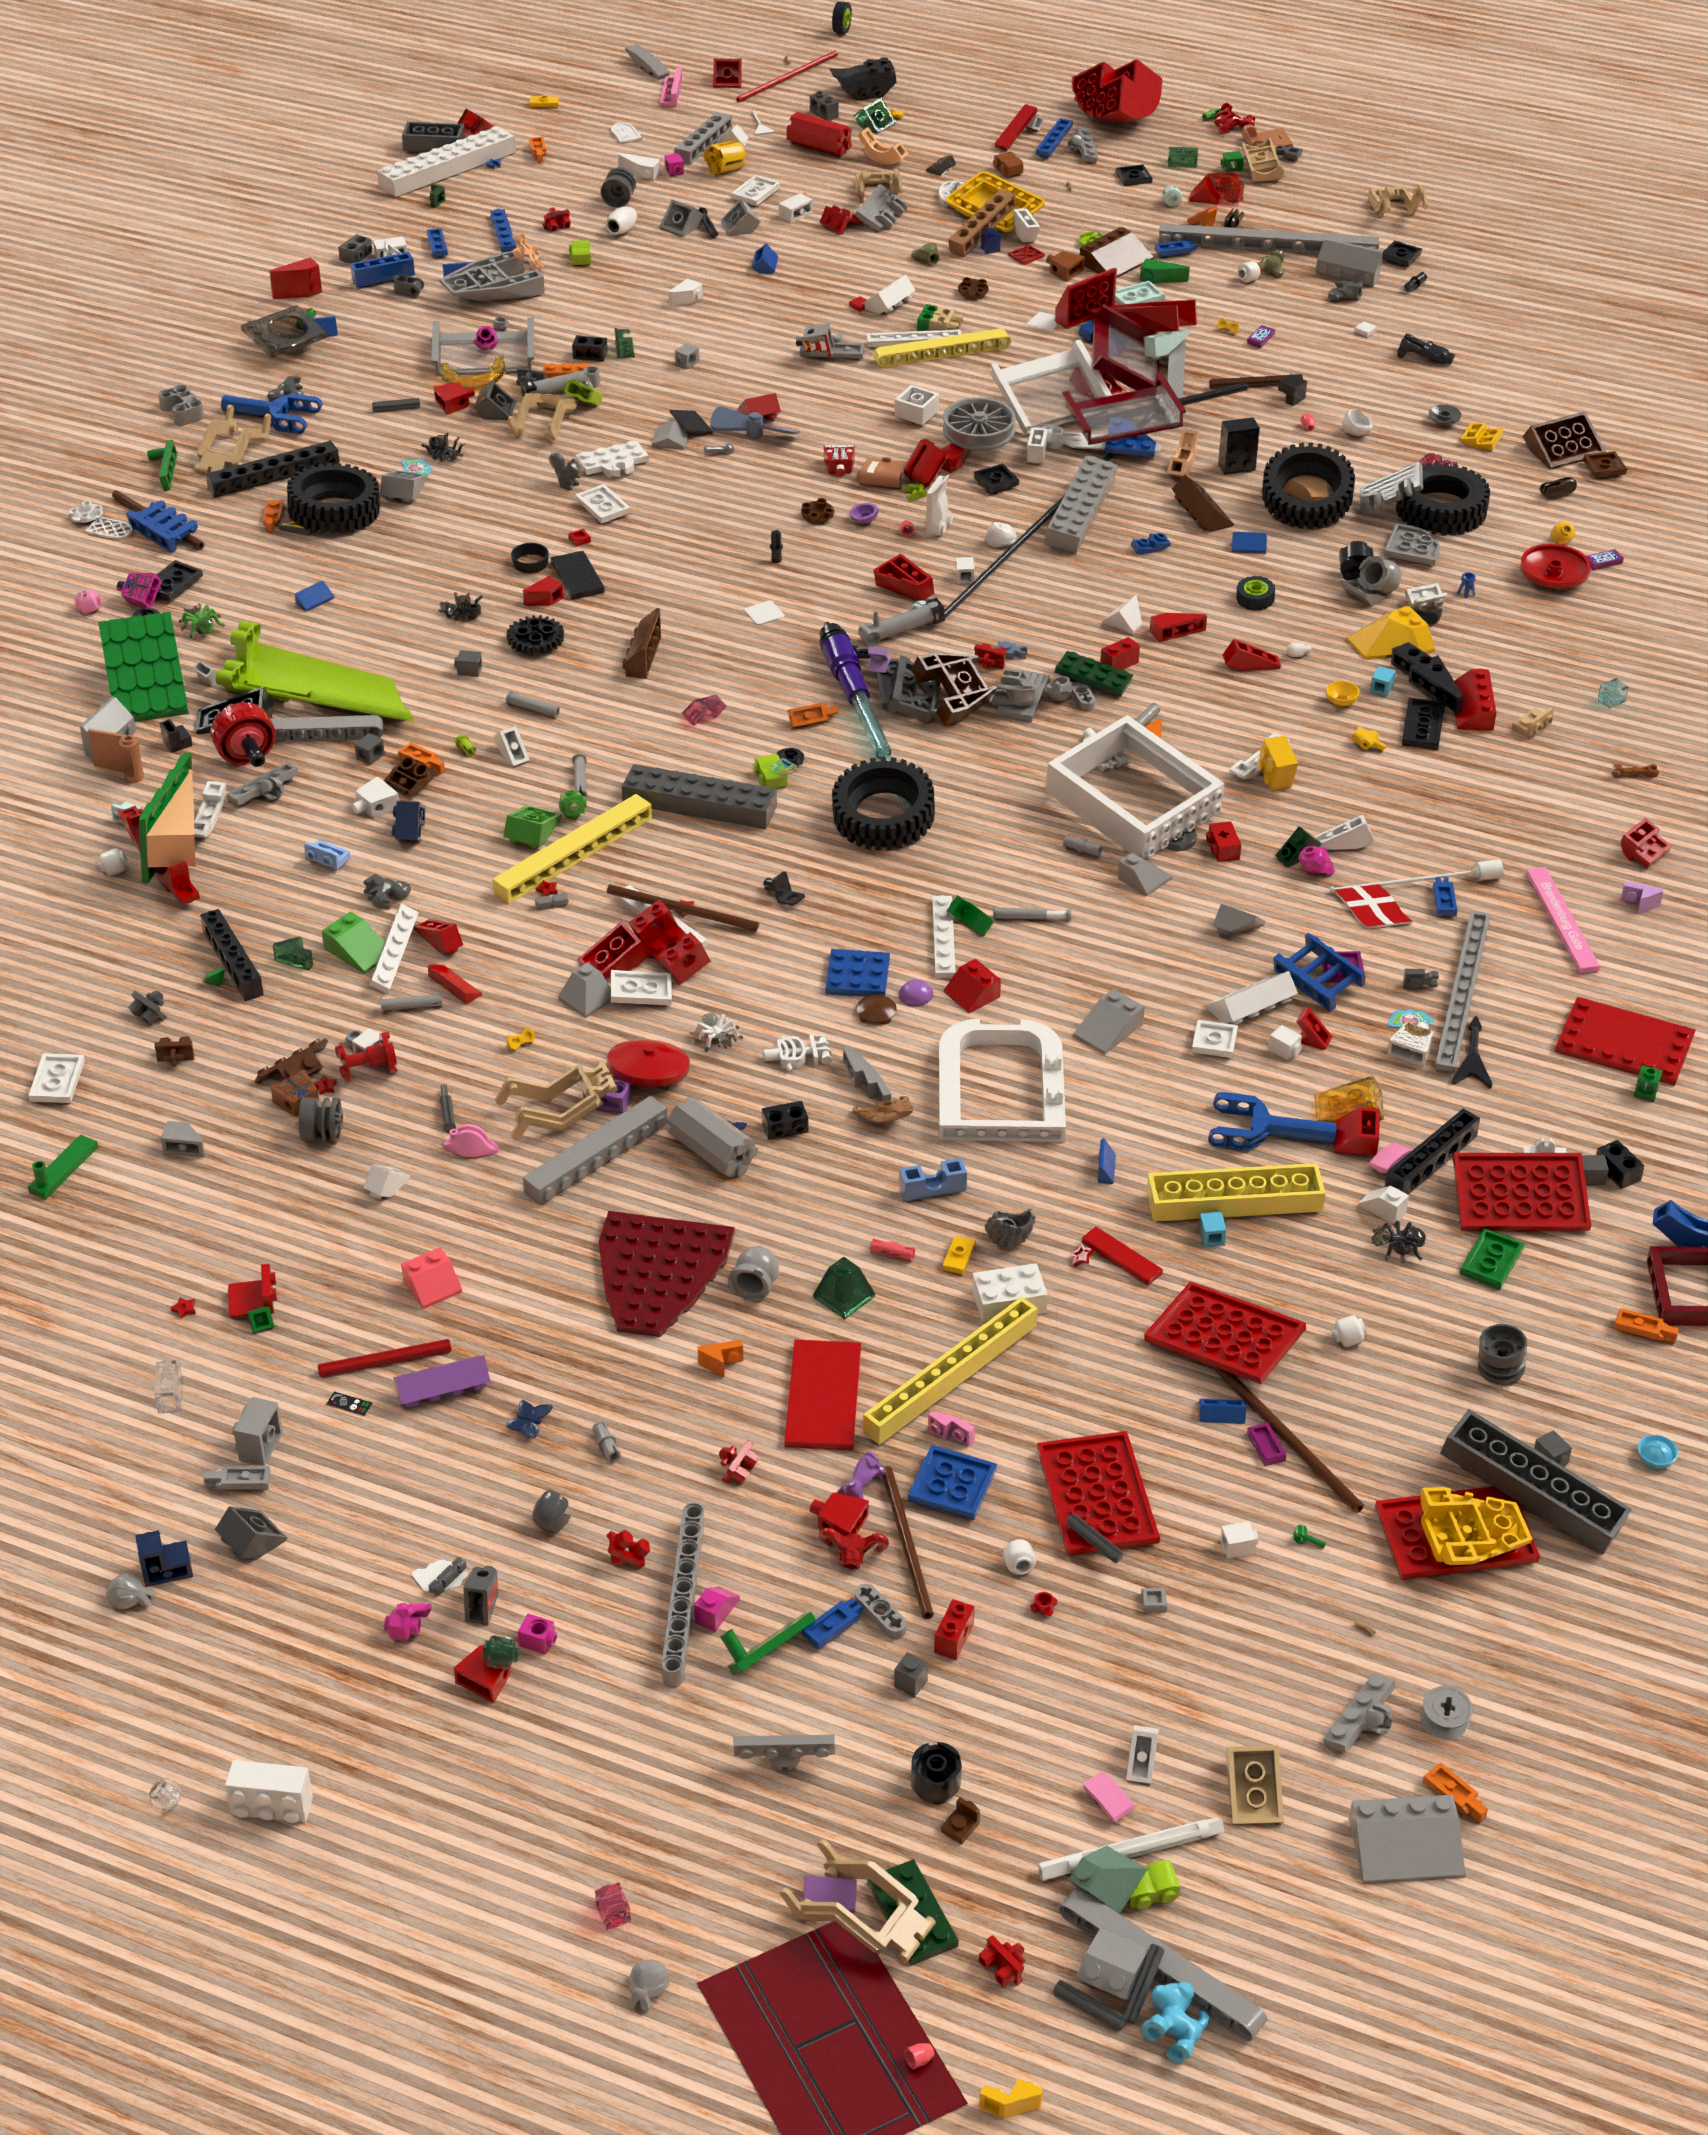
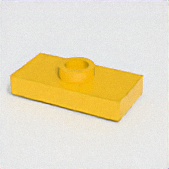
M530 96L529 104L531 108H558L559 96Z
M955 1235L942 1265V1270L964 1275L976 1246V1240Z

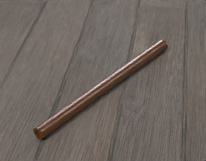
M118 490L113 491V498L134 511L138 512L139 510L143 511L146 509V507ZM191 534L182 538L199 550L204 547V542Z
M611 884L607 888V894L650 905L660 899L673 911L755 932L759 928V922Z
M886 1466L883 1468L885 1470L883 1480L922 1618L930 1619L934 1616L894 1472L892 1467Z

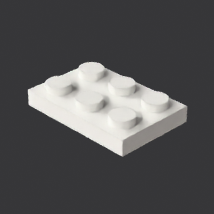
M754 175L731 193L732 199L739 201L741 198L745 203L757 206L780 188V182Z
M604 484L575 494L576 501L600 523H606L631 513L630 507Z
M611 970V1003L671 1005V973Z
M43 1053L29 1093L30 1102L71 1103L85 1062L84 1055Z

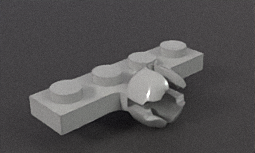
M1077 127L1076 132L1070 134L1072 137L1068 140V149L1072 151L1080 150L1083 160L1097 163L1098 155L1091 131L1087 128Z
M835 330L834 335H832L835 348L833 356L830 358L863 359L864 343L842 342V335ZM800 346V356L822 357L808 355L805 346Z
M286 762L227 793V799L238 806L261 795L269 800H276L284 793V786L281 784L298 775V767Z
M1372 1674L1323 1738L1324 1745L1346 1753L1363 1731L1369 1730L1379 1735L1387 1733V1729L1391 1728L1393 1715L1391 1713L1392 1709L1387 1705H1383V1703L1396 1688L1395 1681Z
M835 1735L733 1736L734 1757L750 1759L754 1756H765L770 1758L774 1768L783 1771V1767H787L788 1771H790L799 1764L800 1758L804 1755H815L817 1757L835 1755Z

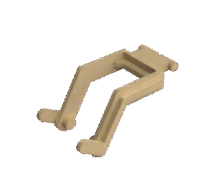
M894 169V173L887 171L870 173L865 172V170L857 173L854 178V186L860 202L864 200L865 185L889 184L890 191L893 194H902L901 172Z
M1418 184L1417 188L1413 189V197H1411L1405 187L1369 189L1368 200L1379 218H1383L1385 211L1390 212V200H1402L1411 215L1415 214L1421 200L1423 208L1428 209L1425 187H1422V184Z
M525 393L516 420L513 416H509L508 424L515 437H520L526 431L524 423L529 407L556 409L552 423H549L548 430H545L544 437L548 438V442L554 443V440L556 441L564 414L574 412L577 406V399L552 394Z
M228 405L225 420H211V423H209L197 450V455L201 461L199 465L194 466V471L206 474L239 465L249 441H266V438H268L271 415L265 414L263 427L261 428L243 427L232 455L227 456L210 452L209 450L216 434H234V432L238 431V424L232 420L234 406Z
M603 1060L598 1061L597 1066L593 1069H584L579 1063L548 1085L515 1078L506 1079L495 1097L497 1105H503L510 1095L549 1102L577 1082H579L586 1096L585 1099L561 1115L527 1108L526 1106L520 1107L515 1116L518 1123L511 1133L512 1139L519 1140L529 1125L562 1132L601 1106L603 1103L600 1098L609 1092L615 1093L618 1090Z
M821 1839L817 1846L827 1859L824 1863L825 1877L870 1879L897 1901L898 1907L882 1929L879 1932H874L839 1902H812L810 1899L798 1901L787 1888L781 1890L780 1896L797 1919L836 1921L872 1952L879 1954L886 1946L895 1948L900 1952V1960L908 1962L920 1945L917 1939L923 1941L936 1921L930 1916H927L925 1919L916 1912L914 1907L919 1902L916 1896L874 1861L841 1860L829 1842Z

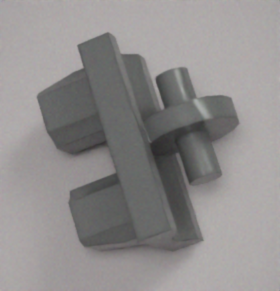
M517 368V385H521L520 381L532 379L534 382L546 379V372Z
M136 991L131 994L134 1001L128 1008L134 1015L138 1017L146 1010L141 1017L149 1025H152L157 1019L164 1021L167 1018L165 1014L160 1012L161 1008L159 1006L164 1005L161 992H149L146 997Z

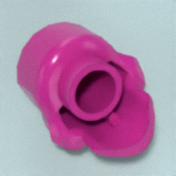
M482 326L478 329L473 342L481 350H492L497 346L499 340L492 327Z
M1308 846L1299 853L1301 867L1309 874L1325 873L1328 876L1335 872L1334 865L1325 848Z
M397 1604L390 1616L386 1615L384 1630H388L389 1637L394 1640L407 1641L411 1636H418L421 1628V1618L428 1617L432 1604Z

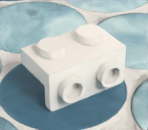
M1438 583L1410 588L1405 591L1409 606L1418 610H1424L1432 606L1439 607L1444 604L1448 597L1447 593L1441 592Z

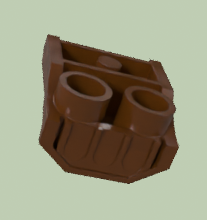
M407 756L401 760L399 765H396L384 779V782L403 794L414 797L438 773L435 769L428 768L426 764H420V762H416L412 757Z

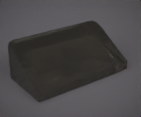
M948 155L940 158L929 166L926 172L942 176L956 165L953 156Z

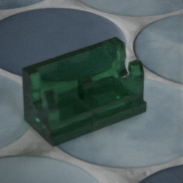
M1169 147L1168 166L1197 168L1198 148Z
M614 328L617 359L635 358L632 337H623L624 334H630V330Z

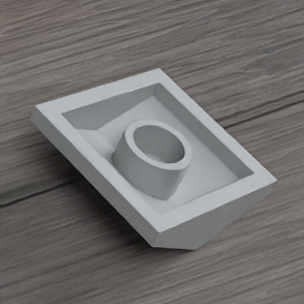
M676 421L663 424L657 428L652 447L685 449L690 433H687Z
M1340 581V585L1347 593L1370 606H1374L1386 598L1381 593L1364 589L1359 584V581Z

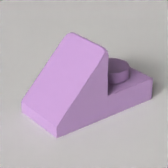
M869 646V671L886 673L891 660L890 652L887 648Z
M1625 881L1621 901L1639 904L1638 913L1660 907L1664 889Z

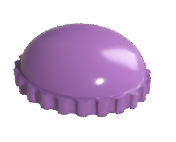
M866 502L852 507L849 514L855 522L868 524L875 520L879 510L875 504Z
M919 979L907 981L899 991L900 1000L910 1006L927 1004L933 996L932 987L927 982Z

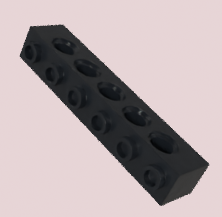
M216 909L200 914L204 935L244 1001L263 996L261 976L221 911Z
M1464 1108L1387 1171L1385 1187L1392 1186L1407 1195L1449 1161L1454 1153H1458L1477 1137L1480 1118Z

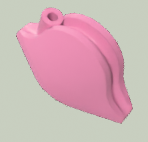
M471 1124L462 1125L458 1129H451L450 1138L444 1142L443 1146L444 1149L463 1157L485 1156L498 1153L499 1146L488 1138L483 1129Z

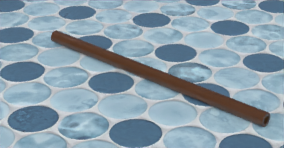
M1211 1366L1266 1423L1269 1422L1271 1428L1356 1513L1364 1508V1504L1234 1374Z

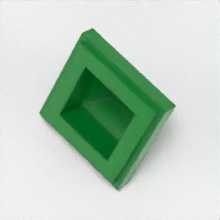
M221 967L207 973L202 979L203 982L220 986L225 968Z
M269 1306L247 1312L252 1333L274 1328Z

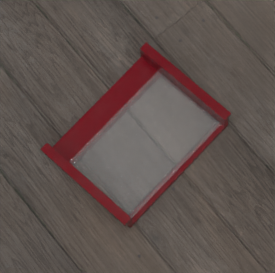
M1102 304L1101 309L1093 318L1092 369L1103 371L1104 374L1106 373L1111 378L1135 391L1156 387L1159 359L1153 360L1152 357L1145 356L1144 337L1156 335L1157 333Z
M1162 373L1156 374V387L1075 402L1069 391L1062 392L1066 400V408L1076 421L1088 445L1183 427V414L1186 413V409Z

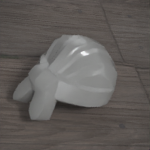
M1063 676L1052 680L1045 688L1047 696L1054 701H1064L1072 692L1070 679Z
M125 1573L110 1581L106 1595L107 1600L115 1609H128L137 1603H140L142 1607H150L151 1602L148 1597L155 1596L156 1592L153 1589L145 1588L137 1577Z
M652 1959L644 1960L635 1964L629 1976V1987L632 1992L631 2008H635L640 2001L642 2010L644 2012L648 2011L651 2008L650 1998L663 1993L668 1988L669 1974L667 1968L661 1962Z

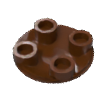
M965 277L959 284L958 291L963 296L978 298L986 295L989 287L985 279L977 280Z
M825 498L804 502L801 508L803 518L816 523L830 520L835 513L833 506L827 503Z
M869 995L858 1002L856 1010L862 1022L889 1024L891 1018L896 1013L897 1007L895 1002L887 996Z

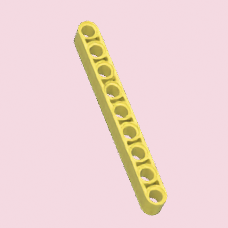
M999 328L879 347L874 350L873 357L879 367L885 368L1005 349L1010 346L1011 339L1004 329Z

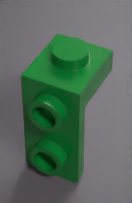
M959 895L956 896L947 909L948 913L965 922L981 936H985L994 923L992 918Z

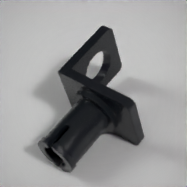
M785 871L773 879L766 878L763 882L764 889L775 892L778 903L794 906L805 898V894L791 890L788 875ZM797 897L794 900H788L789 898Z

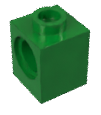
M1240 151L1223 153L1220 164L1226 173L1243 171L1244 157Z
M1642 1065L1634 1097L1654 1102L1662 1070Z

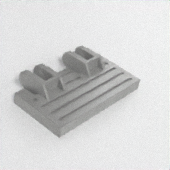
M879 184L859 207L855 216L880 232L883 226L891 228L897 219L894 213L903 214L908 205L904 200Z
M1416 462L1361 487L1360 512L1362 515L1373 513L1374 506L1379 510L1382 509L1383 501L1386 505L1402 500L1404 492L1407 496L1413 495V488L1416 492L1423 490L1421 463Z
M1007 668L1000 679L1001 684L1015 686L1037 685L1040 688L1035 689L1034 704L1022 707L1016 706L1009 701L1005 689H996L991 703L998 706L997 716L1032 722L1045 693L1046 685L1050 681V675Z

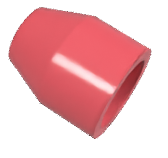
M1306 413L1301 416L1300 421L1303 428L1307 431H1312L1315 427V420L1312 414Z
M908 520L903 521L900 525L903 536L909 537L914 533L913 523Z
M918 2043L906 2048L904 2051L906 2062L911 2069L926 2065L934 2057L933 2047L930 2044Z

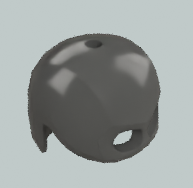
M551 1489L545 1491L533 1508L532 1518L534 1523L547 1532L558 1533L571 1518L570 1514L564 1513L568 1507V1500Z

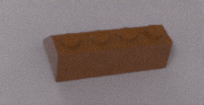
M1186 474L1172 488V491L1175 493L1174 497L1180 503L1183 502L1181 506L1186 511H1190L1189 515L1194 520H1198L1196 523L1202 529L1207 528L1209 531H1216L1234 525L1206 490Z
M656 608L640 620L638 628L635 627L634 638H631L630 648H627L626 658L623 659L622 667L625 669L626 677L647 679L661 640L660 608Z

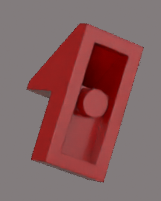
M1309 1007L1303 1009L1296 1021L1302 1029L1300 1033L1302 1035L1301 1044L1325 1050L1333 1036Z

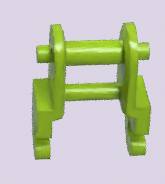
M910 484L907 486V490L906 487L902 488L904 493H912L911 497L907 494L906 498L908 501H914L927 495L926 490H923L924 486L922 484Z

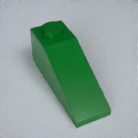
M1146 258L1141 266L1140 281H1150L1151 283L1189 281L1190 266Z

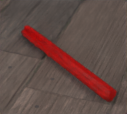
M449 1339L321 1363L318 1364V1373L320 1377L447 1353L451 1351V1343Z

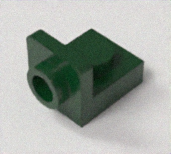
M436 184L431 185L429 196L431 207L436 208L446 201L445 187Z

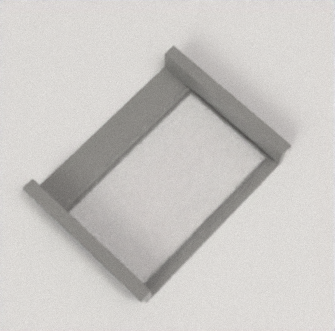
M527 318V331H497L496 337L499 342L492 350H481L474 344L473 340L476 338L477 332L440 333L439 321H433L431 362L435 363L436 376L517 373V368L532 370V360H534V318Z

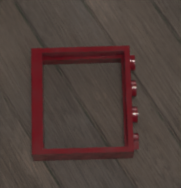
M1650 1246L1646 1262L1658 1318L1664 1319V1323L1674 1326H1708V1306L1671 1305L1663 1265H1708V1247Z

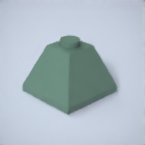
M1105 1846L1082 1857L1068 1880L1077 1888L1086 1891L1120 1914L1147 1872V1869L1114 1849Z

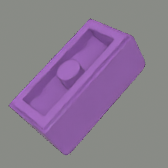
M818 1876L805 1877L804 1899H810L812 1902H839L848 1911L855 1912L856 1879Z

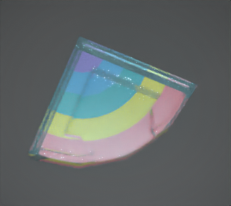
M785 758L780 759L771 766V772L785 775L797 771V765Z

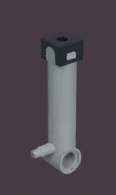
M588 366L583 371L534 382L532 379L520 381L521 395L525 397V393L555 394L564 392L568 380H575L596 388L600 385L599 368Z
M937 598L925 601L926 605L882 621H880L879 613L874 612L873 624L870 622L862 624L858 629V635L866 645L875 646L884 638L929 622L935 625L945 621L944 606Z

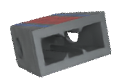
M485 1566L484 1568L474 1567L463 1587L465 1622L489 1625L498 1597L497 1571L492 1566ZM481 1597H482V1599H481V1602H480V1603H481L482 1605H480V1604L478 1603V1600H479Z

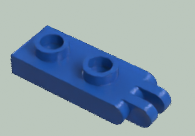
M1183 240L1155 244L1154 250L1159 257L1179 256L1195 251L1197 246L1194 241L1187 242Z
M1436 877V882H1433V894L1437 916H1456L1457 904L1453 882H1449L1448 877H1444L1443 882H1441V877Z
M853 1598L846 1603L840 1601L818 1617L816 1621L802 1630L803 1636L816 1648L820 1649L856 1623L864 1607L860 1604L857 1605V1601Z

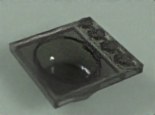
M297 305L241 325L242 331L271 358L281 354H302L310 348L312 343L328 338L327 332Z

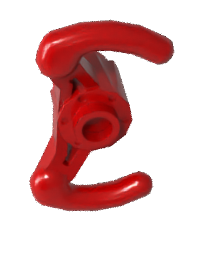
M823 1528L819 1532V1538L823 1543L829 1546L834 1543L840 1550L839 1561H841V1566L848 1569H859L860 1564H863L864 1554L875 1545L878 1551H883L889 1546L888 1538L880 1533H873L866 1538H861V1535L849 1533L847 1537L843 1536L833 1528Z

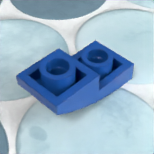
M1163 533L1149 534L1148 540L1144 538L1132 539L1131 543L1137 554L1157 552L1171 545V542Z

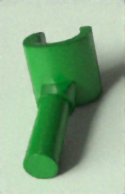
M1296 1526V1531H1294L1296 1543L1303 1544L1307 1541L1325 1548L1326 1542L1307 1535L1306 1526Z

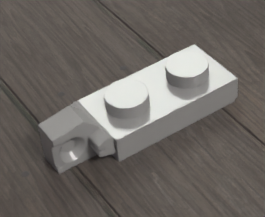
M269 1465L223 1466V1469L218 1471H205L204 1484L205 1487L220 1490L269 1489L271 1470Z

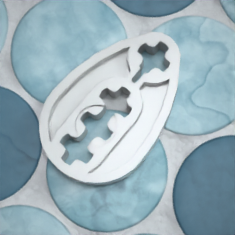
M948 181L941 185L939 189V202L943 207H951L946 203V197L963 185L964 182Z

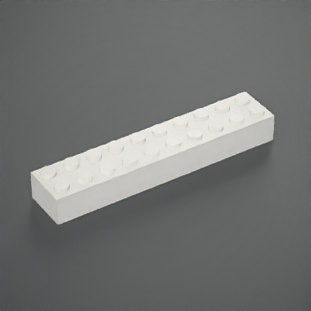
M495 126L490 130L481 131L479 134L470 135L468 138L456 140V142L445 144L440 148H434L427 153H421L419 156L410 157L391 166H385L377 171L379 187L397 197L486 164L490 159L496 160L516 152L515 136Z

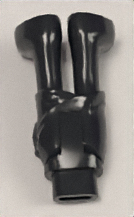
M1407 333L1402 339L1397 353V357L1403 358L1407 352H1413L1433 362L1440 363L1442 361L1443 364L1445 362L1452 364L1455 358V354L1449 353L1448 349L1435 345L1432 341L1425 343Z

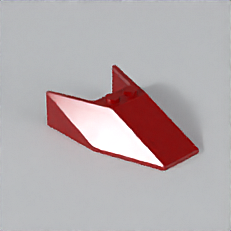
M1196 299L1108 305V307L1154 332L1179 331L1180 326L1197 325ZM1101 306L1092 309V313L1097 314Z

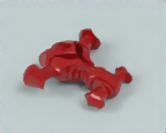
M1227 102L1221 106L1222 111L1215 116V125L1219 126L1218 131L1221 135L1229 133L1230 129L1237 125L1241 128L1248 124L1255 126L1254 116L1250 114L1241 118L1232 111L1233 106Z

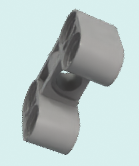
M177 385L158 393L161 410L173 411L174 423L176 425L184 426L204 418L202 402L187 386Z

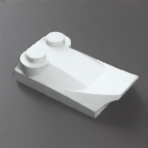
M939 475L927 492L926 536L928 537L941 536L946 532L947 526L953 521V514L948 510L946 496L949 475Z

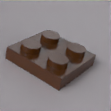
M1616 451L1585 454L1583 457V461L1594 478L1626 475L1627 468Z

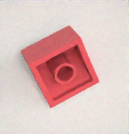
M441 1247L401 1264L403 1282L423 1309L463 1292L453 1265Z

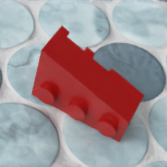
M901 553L873 570L876 586L918 601H922L935 593L933 578Z

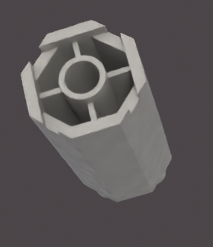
M688 1097L685 1099L686 1103L682 1104L680 1102L675 1105L667 1119V1124L670 1125V1129L668 1128L669 1134L726 1176L734 1178L738 1175L741 1177L747 1172L749 1164L758 1153L755 1141L698 1099Z

